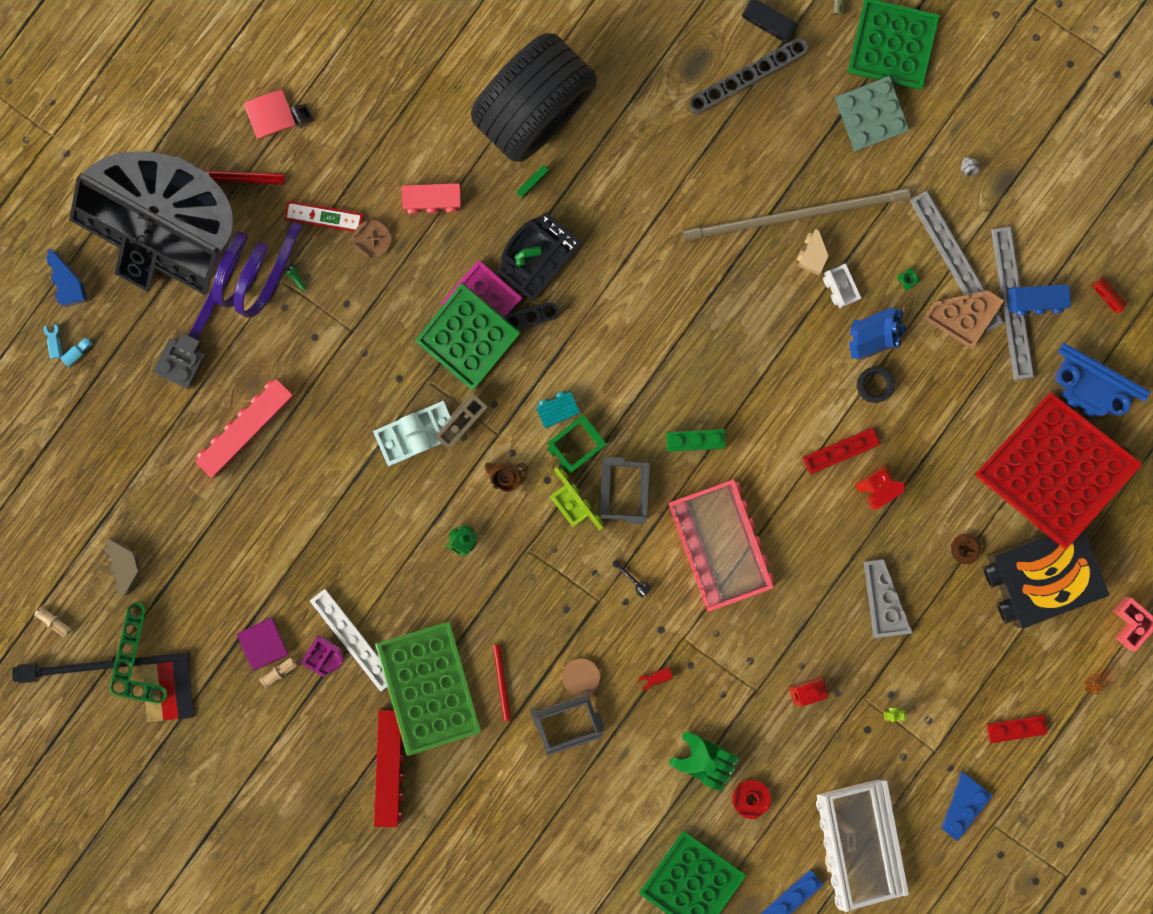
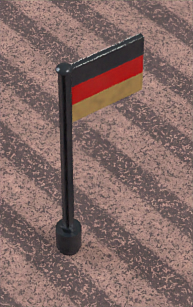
M189 651L135 658L133 666L141 665L143 683L162 686L167 692V697L162 703H146L148 722L194 717L188 664L191 660V653ZM115 660L43 668L38 663L19 664L17 667H13L12 677L13 681L19 684L39 682V679L45 675L111 669L114 667ZM121 663L118 665V668L127 667V665ZM154 690L152 697L155 700H161L162 693L159 690Z

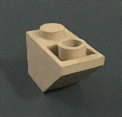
M815 229L813 233H808L804 242L807 246L805 250L801 249L797 260L799 261L798 267L819 275L826 263L828 253L819 230Z

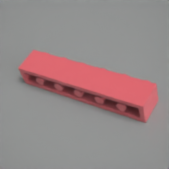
M279 380L269 381L264 387L266 390L261 395L257 394L250 401L252 404L248 408L244 407L237 414L238 418L234 422L230 421L224 427L225 432L221 436H215L210 442L212 445L207 450L204 448L198 453V459L195 462L211 478H216L295 397Z

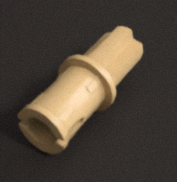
M43 606L39 608L40 611H36L34 616L47 624V628H52L62 637H66L70 633L71 628L60 621L57 615L54 616Z
M288 658L279 666H274L271 672L260 678V681L265 688H269L279 679L282 680L284 675L293 670L297 665L292 658Z

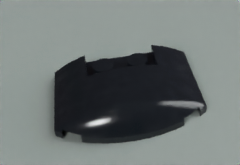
M548 213L529 220L516 231L502 253L501 266L498 268L499 274L533 302L582 243ZM540 246V256L525 258V265H516L515 255L524 248Z

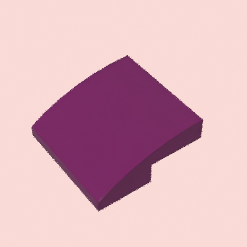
M272 618L237 633L242 649L253 671L289 655Z

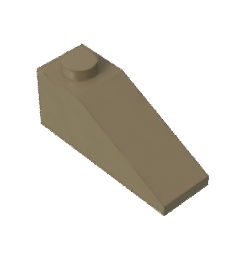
M471 392L434 437L446 448L450 449L488 406L475 393Z

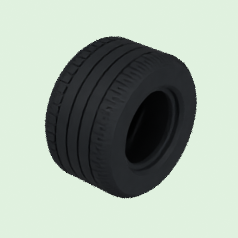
M544 33L520 50L485 87L471 109L472 122L508 159L523 162L542 148L585 103L596 87V74L558 35Z

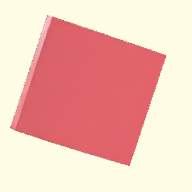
M278 90L244 103L257 140L275 135L276 132L293 128L296 125L283 90Z

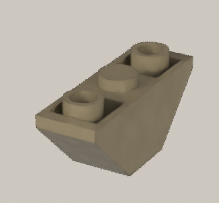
M115 539L106 540L105 552L111 559L109 564L112 575L115 574V590L120 596L128 595L142 572L138 554Z

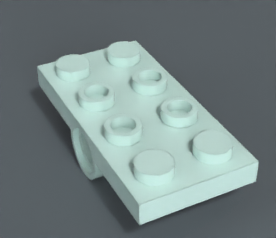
M444 401L409 414L398 421L373 431L388 466L442 444L434 436L450 417Z

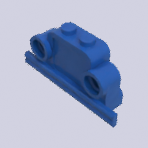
M1064 342L1057 352L1064 356V360L1055 374L1056 382L1064 387L1062 397L1067 401L1066 404L1074 409L1080 408L1084 411L1083 414L1093 419L1094 416H1103L1107 412L1112 415H1124L1129 411L1130 403L1134 396L1145 402L1151 391Z

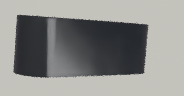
M750 0L741 14L748 22L785 43L790 42L798 28V24L759 0Z
M545 303L509 314L505 319L509 321L511 318H516L519 321L516 328L521 331L554 321L558 317L559 312L558 307L554 303ZM546 308H554L556 311L555 315L552 317L546 316L544 313ZM529 313H535L537 320L535 322H528L526 316Z

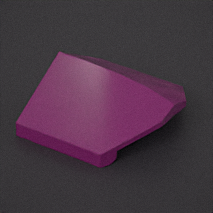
M317 635L301 664L323 677L338 669L344 658L339 647Z

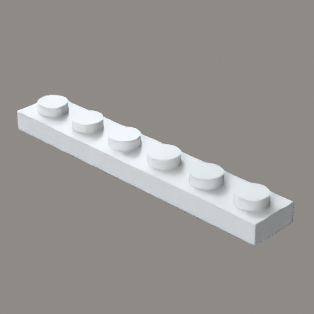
M324 589L312 598L310 602L381 692L387 687L379 656L329 592Z

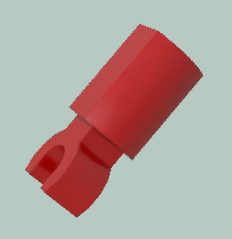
M669 667L651 673V676L642 675L638 679L639 681L643 679L648 681L647 685L642 687V690H648L652 684L656 686L672 680L673 677Z

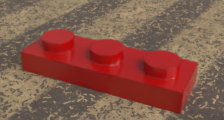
M1045 715L986 724L989 743L1048 734Z

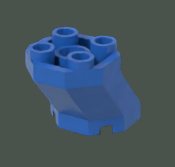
M888 308L863 320H854L850 329V335H853V341L849 342L851 357L856 360H864L889 348H900L901 336L905 335L906 330L905 324H902L903 310Z

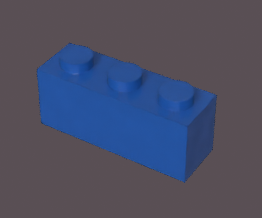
M1069 285L1016 287L1007 290L1009 313H1016V316L1028 315V312L1033 311L1034 315L1046 314V311L1051 310L1052 314L1064 313V309L1071 308Z

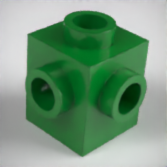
M467 525L453 528L448 535L450 539L445 547L461 557L466 556L469 551L475 548L477 544L475 540L478 535L473 533L474 530Z

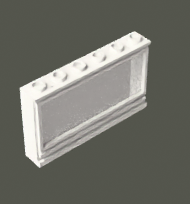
M877 779L818 794L816 805L820 811V826L824 831V846L829 857L827 863L832 873L831 883L835 889V904L838 909L849 912L853 909L909 895L887 781Z

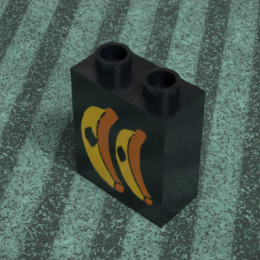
M1085 530L1067 550L1043 533L988 554L987 557L990 564L983 566V572L991 588L999 586L1004 600L997 602V608L1005 624L1013 622L1014 627L1021 629L1110 596Z

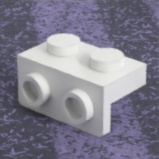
M846 264L824 273L823 281L826 287H830L833 293L831 299L835 306L838 305L841 308L861 299Z

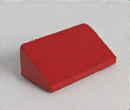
M1100 277L1092 284L1093 289L1115 314L1124 311L1126 303L1103 277Z

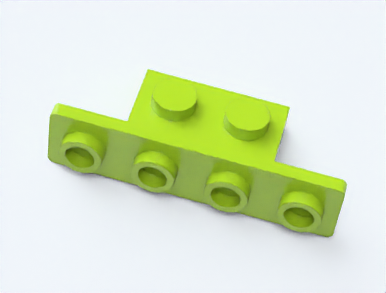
M557 467L553 469L564 486L552 494L550 498L567 521L574 527L588 516L598 530L601 531L603 529L601 526L603 521L597 514L594 516L591 513V505L586 499L582 501L578 495L580 491L575 484H569L566 480L568 478L566 472L562 468L560 470Z

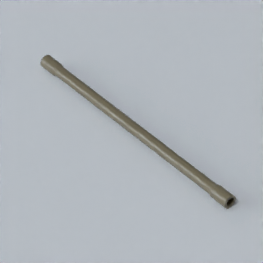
M908 188L888 193L730 223L683 230V237L686 242L733 231L881 203L910 199V192Z

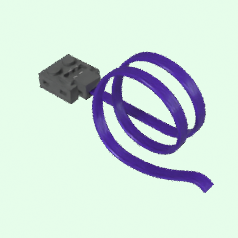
M293 222L260 296L246 311L244 310L245 294L258 273L269 245L261 241L258 242L240 275L235 292L224 301L223 289L248 239L247 234L238 231L219 264L213 288L189 335L182 333L178 341L169 338L152 372L190 390L206 359L204 354L198 352L202 344L198 341V338L216 303L226 308L234 306L236 312L246 318L256 316L265 307L273 294L289 259L296 238L303 226Z

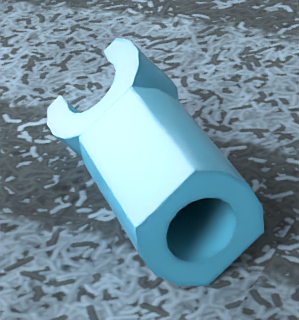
M57 324L54 325L55 330L53 333L49 332L48 326H44V333L48 336L47 344L50 359L63 356L61 341L58 338L60 327Z
M84 338L78 346L74 345L63 355L61 360L68 367H72L85 355L84 352L93 343L89 338Z

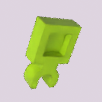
M889 707L888 711H883L886 721H906V711L900 710V707Z

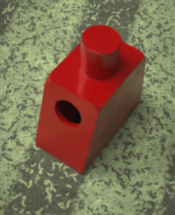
M823 676L788 686L793 704L796 706H806L828 699L829 696Z

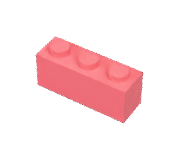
M460 184L402 186L404 212L407 211L408 214H419V211L435 214L438 213V210H446V213H456L457 209H461Z

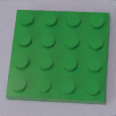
M864 0L847 73L874 80H881L890 76L892 84L922 90L939 15L878 0Z
M462 282L417 337L415 342L473 391L516 340L521 331Z
M682 830L645 882L639 894L666 914H720L746 877V874Z

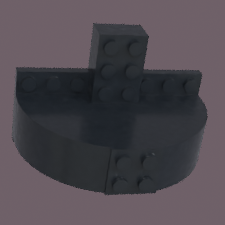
M146 151L115 154L96 162L84 173H80L76 179L69 221L120 248L115 274L147 292L160 279L161 272L199 293L206 295L210 289L212 278L216 275L219 264L227 250L233 227V216L229 201L222 189L210 177V174L178 156L173 157Z

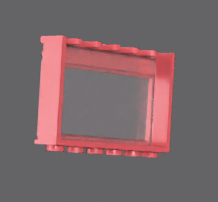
M734 479L668 503L708 612L773 589L772 584L775 583L772 573H768L766 565H768L765 554L761 555L759 547H762L758 536H754L753 529H755L753 520L747 517L746 511H749L746 501H742L739 493H742L739 482L735 483Z

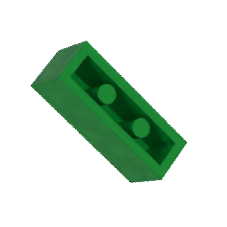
M724 429L665 433L666 452L725 449Z

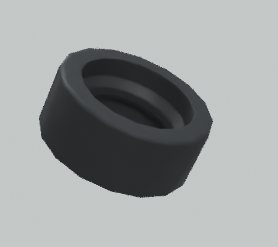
M874 366L867 368L859 375L856 387L862 399L870 403H879L891 396L895 383L893 376L888 370L883 367ZM874 373L883 376L887 383L886 390L879 396L868 394L864 387L866 378Z

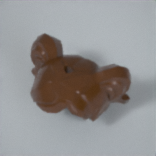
M489 462L484 466L485 471L490 474L492 487L501 489L503 492H511L518 488L521 477L526 476L528 466L524 463H518L515 466L512 463H499L496 465Z

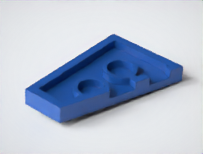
M961 771L941 829L958 841L993 795Z

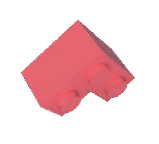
M1125 596L1113 610L1114 613L1127 623L1115 639L1128 650L1136 652L1153 632V616L1134 599Z

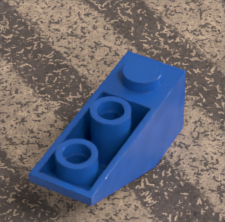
M48 249L46 259L48 265L52 267L53 274H51V279L57 287V302L61 303V306L64 307L88 302L84 283L55 251Z

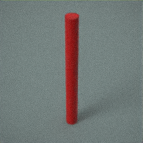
M500 644L492 646L503 721H510L511 715Z

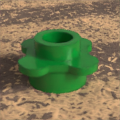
M908 268L905 273L898 274L897 280L903 284V289L906 291L910 290L913 285L920 283V278L914 273L913 268Z

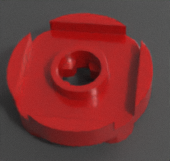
M748 779L739 782L732 793V804L735 810L744 818L756 819L766 813L770 807V793L767 787L758 780ZM750 794L757 798L752 804H749V801L746 800V797H749Z

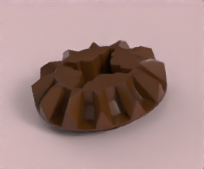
M961 534L955 537L951 544V554L956 561L962 564L974 563L982 552L979 539L972 534ZM968 541V547L974 551L966 552L964 555V551L959 546H965Z

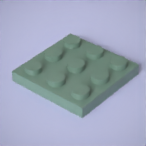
M890 76L834 97L854 151L909 131Z

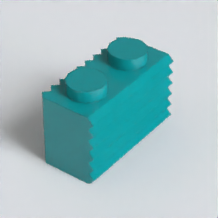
M565 390L556 394V399L549 401L547 398L538 402L539 406L536 407V410L545 429L580 414L571 392L567 393Z

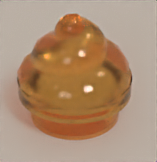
M1099 674L1086 678L1084 682L1085 690L1091 694L1098 695L1104 689L1103 681Z

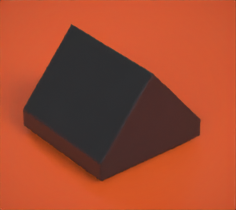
M306 104L291 108V113L299 128L315 121Z

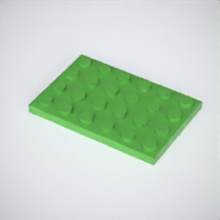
M450 622L375 643L407 756L481 733Z

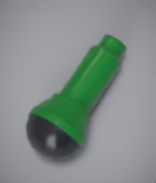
M288 265L285 268V275L290 279L292 278L297 287L303 292L307 288L298 275L297 267Z

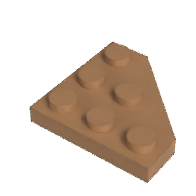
M987 290L933 302L923 319L973 349L1004 300Z

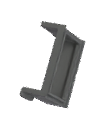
M621 457L604 458L601 474L600 518L624 519L629 524H645L647 522L650 463L625 462L624 458ZM611 466L641 468L639 515L609 514Z
M587 690L583 691L584 695L540 710H537L536 707L530 709L531 717L535 727L539 729L547 756L602 738L604 725L600 714L594 711ZM586 704L595 731L549 745L541 719Z

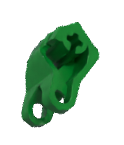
M684 731L682 739L689 743L692 752L691 756L686 759L672 757L669 760V765L701 780L704 785L723 792L726 786L723 783L728 784L730 782L731 776L728 773L733 774L736 768L732 765L738 763L739 757L694 733Z

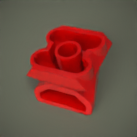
M887 465L881 466L855 484L859 492H870L866 504L872 510L879 509L907 490L904 482L892 481L891 470Z

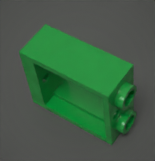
M582 415L548 441L549 447L546 449L553 457L558 456L561 460L558 464L565 472L569 471L572 473L607 444L587 418ZM578 424H581L597 444V447L571 466L554 443Z

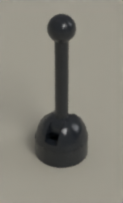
M618 560L613 561V567L618 568L636 585V593L643 598L652 587L647 582H638L620 565Z

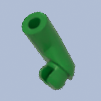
M540 246L524 248L515 255L516 265H525V258L540 256Z

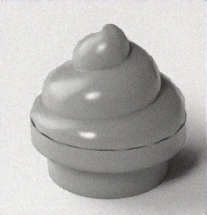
M964 157L961 172L967 177L974 176L980 171V164L974 158Z

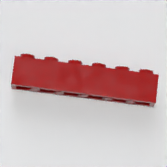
M380 708L378 710L374 827L397 828L399 822H402L403 811L399 810V803H403V791H400V784L404 783V772H401V764H404L405 753H401V748L404 744L394 709Z

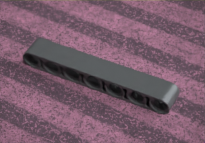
M801 38L794 39L697 93L690 100V111L695 115H700L804 57L808 49L807 42ZM793 46H801L803 52H795ZM777 55H784L786 57V61H778ZM763 63L767 64L770 70L762 71L760 65ZM750 73L753 79L747 81L744 79L743 74ZM733 82L736 84V89L730 90L726 84ZM716 91L719 93L720 98L712 99L710 93ZM694 101H701L703 107L700 109L693 106Z

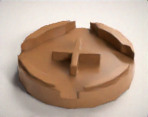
M375 220L365 221L357 226L354 231L353 244L358 253L366 258L381 257L391 246V234L383 223Z
M574 659L563 670V685L568 692L575 696L584 695L583 691L585 690L590 695L599 685V669L589 659Z

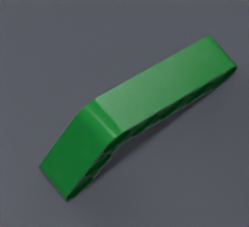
M134 602L126 610L109 691L115 697L150 704H160L167 697L164 687L130 680L145 616V607L139 602ZM131 608H139L141 611L140 616H133ZM134 626L136 628V635H129L126 628ZM123 645H130L132 653L124 654L122 651ZM121 663L126 664L128 667V671L125 674L118 671V665ZM117 682L122 683L124 686V690L121 693L116 692L113 688ZM135 686L142 688V696L137 697L133 694ZM154 690H159L162 693L161 700H155L152 697Z

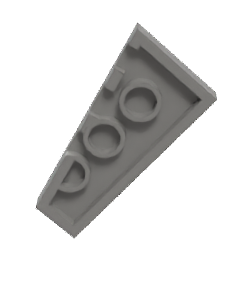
M884 559L863 562L873 638L911 634L912 630L892 584L893 582Z

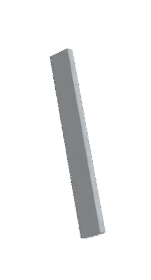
M928 191L911 199L910 203L963 294L969 295L985 291ZM998 312L994 315L985 332L1004 323Z
M1011 226L992 229L991 234L1001 299L1004 300L1002 307L1013 379L1034 378L1025 315L1016 316V313H1009L1007 290L1020 287Z

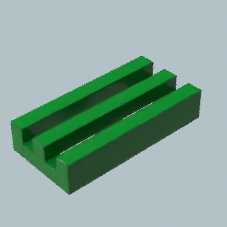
M542 165L516 191L517 195L523 199L549 174V170Z

